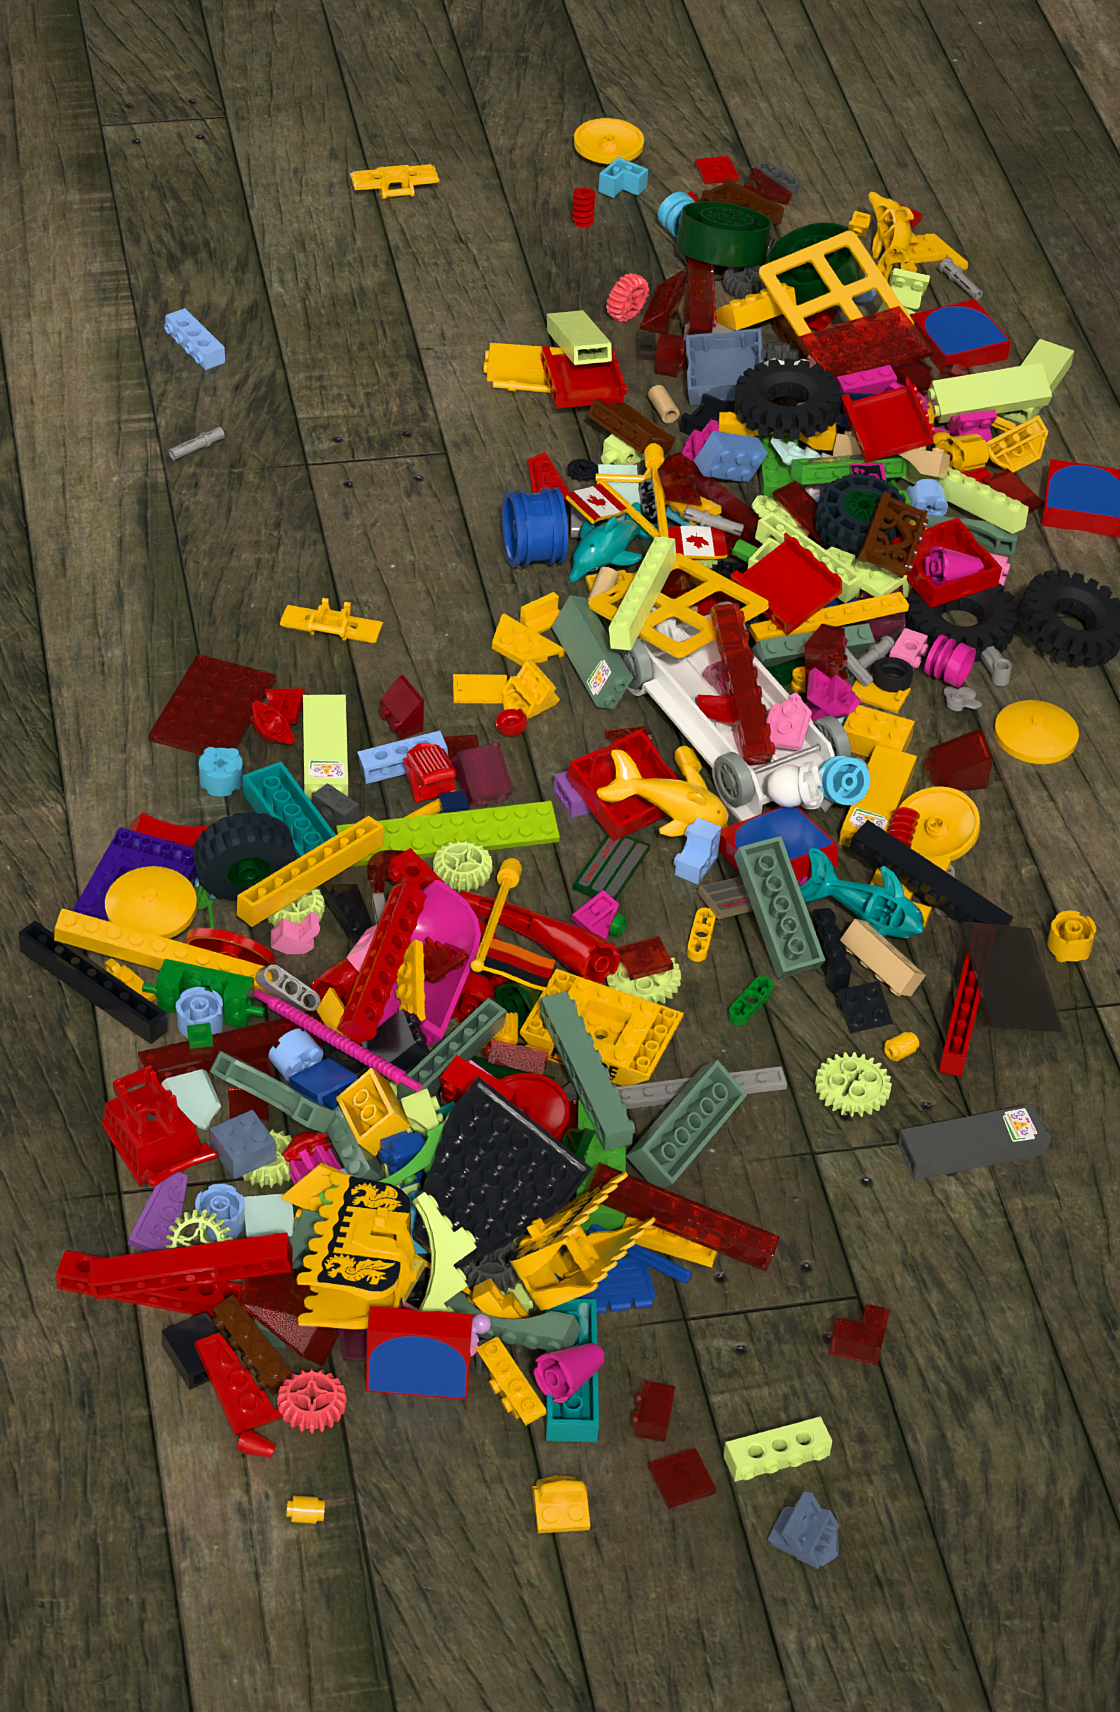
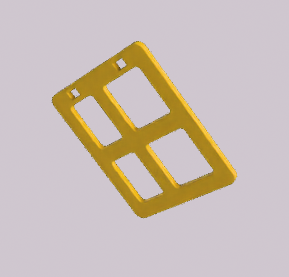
M846 231L763 265L759 269L758 274L815 364L826 367L840 359L852 356L883 343L892 337L909 332L913 328V320L857 235L852 231ZM843 247L849 248L867 276L847 286L842 285L824 255ZM810 262L828 287L830 293L796 306L776 275ZM871 290L877 291L895 318L894 321L875 329L870 328L852 298ZM838 305L858 336L828 349H823L804 321V318ZM892 328L894 332L886 335L884 331ZM842 349L844 353L836 356L834 352Z
M676 553L677 560L672 570L679 568L705 583L676 599H671L660 593L654 604L658 609L649 614L638 636L674 657H685L766 611L769 608V602L765 598L685 555ZM635 575L618 583L610 590L591 598L588 601L589 608L612 621L618 608L611 604L625 597ZM716 591H722L747 605L719 622H713L688 608ZM670 617H676L701 632L683 642H677L652 627Z

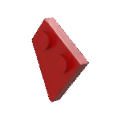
M304 688L265 689L270 707L281 712L288 721V724H297L303 705V695H306Z

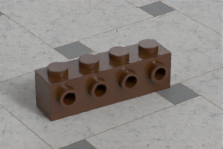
M231 1295L212 1308L215 1317L212 1321L220 1332L224 1330L227 1334V1341L234 1351L238 1349L242 1354L241 1360L249 1371L253 1369L257 1377L255 1379L263 1390L268 1389L271 1395L274 1396L279 1392L286 1379L291 1380L292 1373L235 1296Z

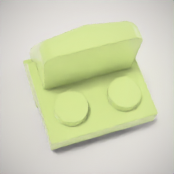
M894 268L891 271L888 284L904 308L916 311L920 307L921 297L926 291L930 276Z

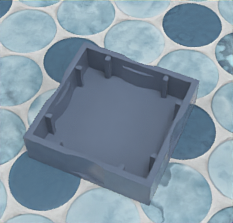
M761 328L737 330L728 333L686 335L687 382L690 406L701 405L704 393L725 402H735V387L739 376H743V372L748 368L754 369L755 364L764 363Z

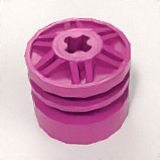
M941 634L929 651L924 672L929 676L934 675L936 679H940L944 675L945 683L959 688L970 673L976 650L974 647L964 643H960L956 647L955 639H949L948 636Z

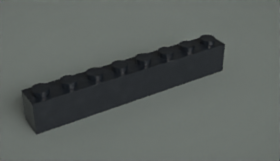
M867 820L853 835L849 849L855 854L863 857L876 868L880 869L886 866L896 874L901 884L924 898L929 904L936 906L947 916L961 923L966 929L972 931L974 924L995 928L993 946L1008 931L1013 916L871 821Z
M33 921L18 933L20 952L148 1043L152 1044L167 1032V1013L71 945L55 941L54 933L37 921Z

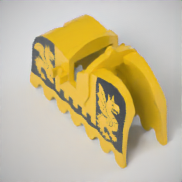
M332 1172L330 1174V1183L337 1185L338 1188L326 1190L324 1196L327 1201H331L333 1204L323 1205L319 1208V1215L328 1220L319 1221L314 1224V1232L323 1237L313 1238L308 1242L309 1249L317 1252V1254L307 1255L303 1258V1265L306 1268L312 1269V1271L302 1272L297 1276L298 1285H309L310 1290L317 1292L318 1295L308 1296L304 1299V1306L313 1310V1312L301 1314L298 1317V1324L300 1326L367 1329L370 1306L400 1308L401 1298L407 1293L410 1283L415 1281L418 1272L412 1269L415 1247L411 1237L410 1198L402 1189L392 1184Z
M623 1172L586 1191L543 1221L541 1218L532 1221V1225L527 1227L530 1235L521 1240L520 1246L511 1254L508 1260L540 1310L553 1308L594 1291L599 1286L597 1282L608 1276L607 1271L614 1268L618 1264L617 1260L627 1254L626 1249L636 1244L637 1241L635 1239L646 1232L644 1228L656 1221L653 1216L643 1222L616 1231H596L587 1236L581 1228L580 1224L587 1221L589 1214L599 1208L598 1204L609 1197L608 1193L618 1187L617 1183L628 1176L627 1172ZM566 1244L568 1249L561 1256L558 1250L562 1245ZM555 1274L564 1278V1280L559 1282Z

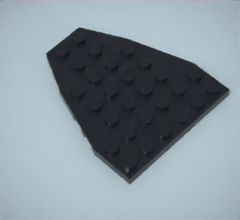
M478 1076L447 1115L422 1193L425 1192L427 1196L431 1195L438 1204L437 1210L442 1216L445 1215L451 1221L453 1232L462 1227L465 1231L468 1230L475 1238L476 1242L474 1244L477 1248L453 1265L457 1269L501 1249L527 1232V1227L532 1225V1221L541 1218L543 1221L562 1209L593 1168ZM418 1212L414 1240L431 1253L429 1237L422 1217Z

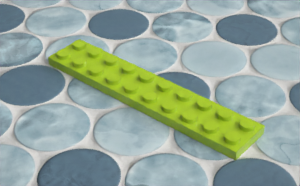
M552 801L377 821L384 826L383 847L352 866L390 862L391 859L409 848H412L420 858L435 857L436 852L442 846H447L449 842L455 844L457 840L460 843H464L466 840L470 844L475 842L476 846L482 845L484 850L559 842L560 836ZM354 824L337 825L336 833L339 834Z

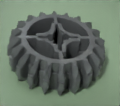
M760 265L727 267L723 275V288H725V291L730 296H735L736 299H744L746 295L758 294L762 289H767L758 274Z
M510 1242L501 1249L460 1267L459 1269L466 1277L468 1288H472L491 1278L503 1293L506 1294L508 1288L515 1290L516 1284H521L522 1280L517 1275L513 1266L511 1265L507 1268L506 1264L510 1262L508 1259L511 1254L519 1247L518 1243ZM479 1261L480 1265L475 1267V1263Z

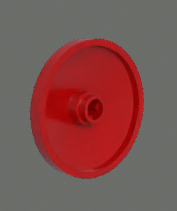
M196 928L188 932L185 944L258 965L269 966L276 963L275 955L268 948L236 932L213 928Z
M518 1073L500 1079L501 1082L516 1090L517 1108L560 1141L569 1127L571 1118L569 1101L561 1086L552 1079L535 1073Z

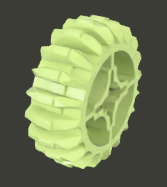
M457 840L455 844L449 842L447 846H442L436 852L433 860V871L450 888L458 889L459 892L461 890L469 891L471 888L477 891L479 886L484 887V884L489 881L493 869L492 859L489 856L488 850H484L482 845L476 846L475 842L470 844L467 840L464 843H460Z
M315 888L267 918L268 922L273 923L275 927L285 918L299 924L310 912L318 914L319 921H321L325 911L324 898L319 889Z
M272 1129L269 1133L276 1141V1161L243 1175L244 1181L250 1180L252 1186L259 1183L261 1188L264 1185H269L272 1188L275 1183L281 1186L283 1180L289 1182L291 1178L289 1175L291 1171L289 1167L290 1162H286L282 1155L292 1140L290 1135L284 1137L283 1131L277 1134Z
M196 1209L193 1210L192 1216L189 1212H185L183 1214L184 1220L180 1217L175 1219L179 1227L175 1225L170 1226L169 1229L175 1234L167 1235L166 1239L172 1240L173 1244L166 1245V1249L182 1247V1245H198L192 1242V1240L200 1239L204 1244L217 1241L233 1240V1237L225 1236V1233L231 1229L230 1227L222 1229L221 1226L225 1223L224 1219L215 1222L218 1216L217 1213H213L209 1217L208 1210H203L200 1216L199 1210ZM199 1222V1228L196 1229L193 1236H183V1233L191 1224ZM207 1225L215 1232L217 1241L209 1238Z

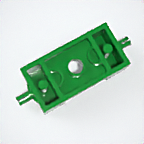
M165 959L156 978L157 985L146 982L142 985V992L155 994L158 1007L165 1012L176 1013V1002L185 990L193 987H205L206 991L212 992L214 990L221 996L224 1009V1024L247 1029L252 1015L263 1017L265 1013V1007L255 1006L254 978Z

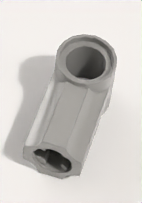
M994 646L987 647L986 650L981 652V659L992 674V683L997 686L1009 684L1012 663L1004 659Z

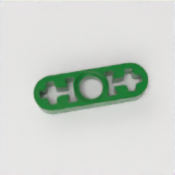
M760 976L747 987L729 1008L728 1020L731 1024L743 1026L755 1015L773 994L774 982L772 979ZM748 998L755 999L757 1002L754 1004L747 1003L745 1000Z

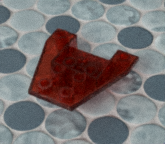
M292 1269V1272L244 1278L239 1306L299 1356L320 1366L324 1365L341 1333V1328L300 1326L298 1324V1317L301 1314L313 1312V1310L304 1306V1299L308 1296L318 1295L317 1292L310 1290L309 1285L297 1284V1276L302 1272L309 1271Z

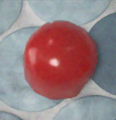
M521 708L518 710H503L495 719L497 730L507 737L520 735L527 727L526 714Z

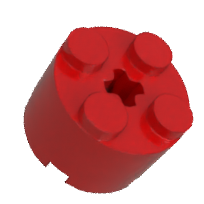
M470 970L451 1018L457 1017L459 1023L463 1022L487 998L493 1001L495 984Z

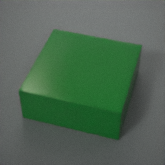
M210 1023L187 1025L190 1049L213 1046Z

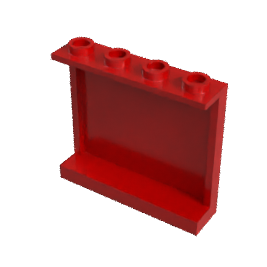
M542 346L541 364L556 408L590 406L595 398L605 403H624V395H627V385L623 383V373L619 371L618 360H615L614 348H611L612 361L574 365L566 354L552 355L549 346Z
M909 376L906 377V386L855 401L851 400L849 394L841 396L844 414L865 463L933 444V435L936 434L933 423L929 424L928 412L923 410L922 398L917 397L916 385L911 383Z
M784 533V542L743 574L738 570L731 574V581L768 600L769 608L762 612V614L786 635H789L843 593L841 577L837 573L831 572L823 561L816 559L809 549L802 547L795 537H791L787 533Z

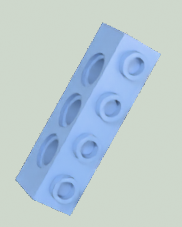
M185 308L165 315L166 324L164 327L167 334H170L177 344H180L187 354H190L205 370L225 363V347Z
M441 731L358 751L359 767L366 784L406 774L403 758L407 757L408 751L420 742L437 744L444 748L448 755V749Z

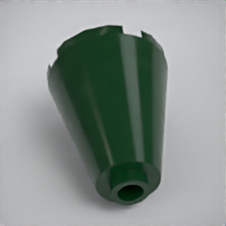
M509 980L500 984L494 990L495 998L493 1001L507 1010V1013H518V1025H523L543 990Z

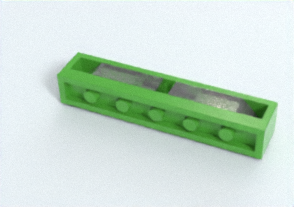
M862 454L792 459L791 479L801 485L829 483L837 478L841 479L845 475L850 474L852 476L850 464L865 463ZM898 454L867 462L883 463L886 478L906 477L907 459Z

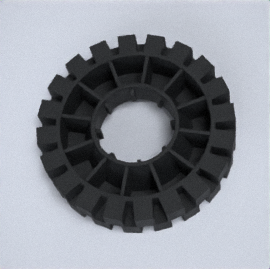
M778 359L768 360V366L763 362L755 364L754 369L748 368L743 372V376L740 375L735 387V413L742 424L746 423V428L751 431L758 429V434L767 437L773 432V438L783 439L784 434L788 433L790 440L800 439V432H802L806 438L815 436V430L820 434L828 430V426L832 427L836 423V418H839L841 387L838 379H834L832 372L829 370L824 371V367L818 364L810 368V361L800 360L798 365H794V359H784V365H781ZM789 396L799 398L805 403L798 406H781L772 403L771 400Z
M1053 570L1045 571L1043 575L1041 573L1036 575L1030 581L1018 603L1017 617L1019 621H1022L1020 626L1023 632L1030 633L1028 639L1034 645L1043 642L1040 650L1049 655L1055 650V659L1065 662L1069 656L1071 665L1081 666L1084 661L1087 667H1096L1097 663L1100 665L1108 663L1120 650V600L1118 597L1110 599L1113 592L1106 586L1098 590L1099 582L1091 577L1088 583H1085L1083 574L1074 572L1072 577H1070L1068 570H1058L1057 574ZM1056 611H1066L1078 616L1086 623L1088 630H1078L1066 625L1058 618Z
M1000 583L998 586L930 608L912 587L907 600L909 608L905 612V624L907 629L928 636V653L936 639L942 634L948 636L949 639H955L956 647L960 643L974 647L976 650L974 662L982 661L981 652L986 650L987 647L994 646L995 649L1002 653L1007 649L1008 644H1011L1018 609L1016 602H1013L1014 597L1009 591L1004 592L1005 587ZM953 610L965 611L974 615L979 620V623L966 627L957 626L947 622L942 617V614Z

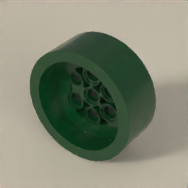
M713 201L689 203L682 208L676 246L683 254L710 264L728 267L760 265L766 261L772 221L759 211L736 204Z
M814 223L797 228L775 243L768 254L767 264L851 230L835 223ZM843 247L824 255L842 285L847 286L865 278L864 271L849 248ZM810 262L776 275L780 283H786L787 286L794 287L797 305L830 293L828 287Z

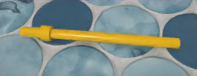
M494 380L493 388L508 389V391L513 392L522 390L551 393L548 385L519 383L517 380Z

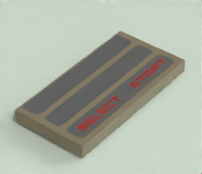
M741 876L698 887V894L718 920L753 911Z

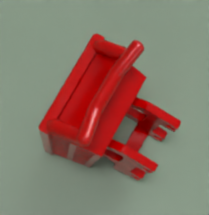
M150 1065L113 1082V1090L117 1098L105 1103L101 1126L139 1187L146 1184L155 1187L178 1172L218 1158V1152L212 1150L207 1143L201 1145L194 1123L177 1106V1099L175 1095H172V1091H166L160 1084L155 1070L152 1071ZM141 1083H148L147 1085H144V1086H142V1087H140V1088H138V1089H135V1090H133V1091H131V1092H129V1093H127V1091H126L127 1089L131 1088L132 1086H135V1085H138V1084H141ZM146 1114L156 1115V1118L147 1121Z

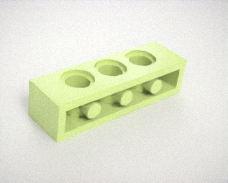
M817 1417L728 1441L725 1443L723 1457L734 1481L749 1480L757 1475L775 1473L779 1469L790 1466L797 1467L802 1463L812 1460H822L830 1456L832 1439L822 1418Z

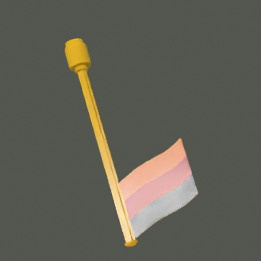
M509 858L504 860L500 866L497 875L500 888L475 959L471 962V969L474 972H481L482 970L492 972L528 987L545 991L555 960L539 956L516 945L493 938L509 889L518 884L522 873L520 862L517 859Z

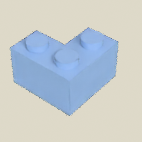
M697 817L693 824L688 825L685 832L687 841L684 849L676 855L673 863L676 866V876L695 884L701 882L718 858L721 826Z

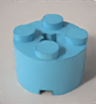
M206 748L204 754L199 759V783L201 788H205L208 794L218 797L229 796L232 794V791L235 789L238 791L243 784V766L239 751L235 748Z

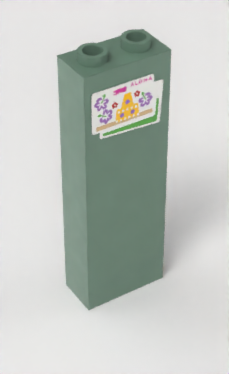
M570 595L551 627L595 705L600 708L614 710L633 677L617 649L611 648L610 637L596 613L589 608L588 599Z

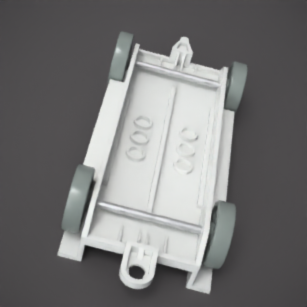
M724 601L713 605L710 614L704 617L713 622H719L738 611V609L731 602ZM656 606L653 607L652 610H651V612H653V611H655L656 609H658V607H656ZM670 617L654 626L655 630L677 642H683L701 632L685 622L676 625L674 617ZM745 623L681 658L674 657L638 637L631 650L617 649L633 677L627 689L635 696L649 693L712 767L713 779L719 796L740 822L760 815L762 813V805L773 801L768 793V780L771 773L777 768L787 764L796 765L801 768L803 763L814 762L813 766H818L820 770L821 766L834 756L851 757L848 735L842 724L830 715L816 719L814 722L810 719L802 748L799 750L765 747L760 743L770 708L777 703L780 704L786 701L790 695L746 647L747 629ZM698 695L761 698V733L707 718L697 706ZM818 788V796L821 795L822 797L817 806H806L804 802L800 806L806 809L819 808L824 798L822 791Z

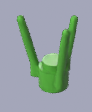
M197 886L194 888L197 898V909L208 908L209 926L215 929L213 917L214 901L210 899L211 894L203 886Z

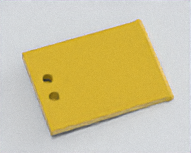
M453 674L454 703L503 704L504 695L501 691L507 683V675Z
M856 679L851 690L856 693L861 702L898 714L911 688L905 691L889 692L877 687L873 681L869 685L863 686Z

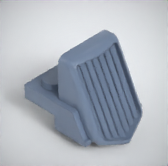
M804 1491L795 1507L787 1506L782 1510L768 1537V1541L773 1547L819 1569V1567L826 1565L839 1555V1536L837 1531L840 1526L831 1510L822 1509L813 1493Z

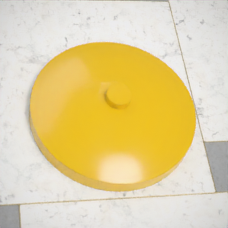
M600 118L587 121L576 129L574 146L579 154L591 161L611 164L618 157L626 161L637 158L644 148V136L631 123L619 119Z
M1025 700L1012 703L999 712L995 722L994 735L1000 747L1014 758L1033 764H1051L1064 760L1074 752L1079 738V729L1072 716L1062 708L1043 701Z
M949 787L922 789L910 795L899 806V808L907 807L914 809L920 814L917 820L918 825L915 827L916 832L913 834L914 839L911 842V849L923 857L952 858L951 861H954L966 854L978 839L981 827L978 809L975 803L959 790Z
M149 866L131 870L120 876L110 886L106 894L105 910L108 922L171 939L182 933L193 921L197 911V898L193 885L185 876L169 868Z

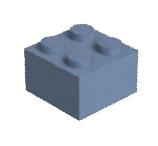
M253 1110L210 1128V1147L218 1152L219 1160L233 1179L276 1161V1141Z

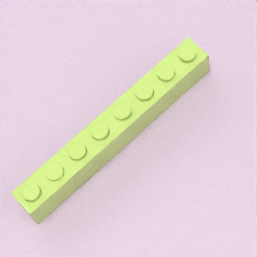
M907 460L906 477L901 478L915 485L917 481L922 479L937 480L938 484H942L944 487L947 501L1012 534L1025 528L1029 507L1021 504L1020 501L1013 500L1004 493L997 492L991 489L990 486L983 485L974 478L967 477L961 474L960 471L949 467L946 478L920 474L915 466Z
M664 536L654 538L609 626L610 646L612 649H632L677 560L674 538Z

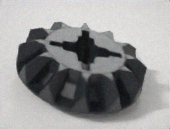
M576 459L567 466L568 476H572V480L578 479L580 482L582 480L588 482L589 479H595V475L598 474V466L588 459Z

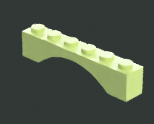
M428 1088L401 1099L406 1117L413 1131H418V1133L426 1137V1132L445 1122L442 1113L438 1114L437 1110L441 1109L437 1097H431Z

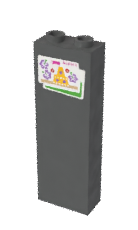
M1033 1104L901 1129L898 1147L915 1181L1046 1155L1048 1146L1051 1143V1136L1042 1124L1040 1113H1037Z

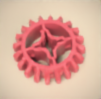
M630 273L620 277V280L615 283L606 301L608 303L606 305L607 313L614 320L619 322L627 321L638 313L640 314V310L643 308L644 303L647 302L646 298L649 296L646 280L640 275Z
M313 1368L308 1373H305L302 1369L299 1375L292 1373L291 1380H285L283 1386L279 1389L277 1405H279V1412L283 1416L284 1422H290L292 1429L299 1426L301 1433L305 1429H309L312 1434L315 1429H319L323 1433L325 1426L332 1429L334 1422H339L341 1415H344L345 1404L347 1403L345 1388L340 1385L339 1378L333 1379L332 1373L324 1375L323 1369L318 1373L314 1372Z

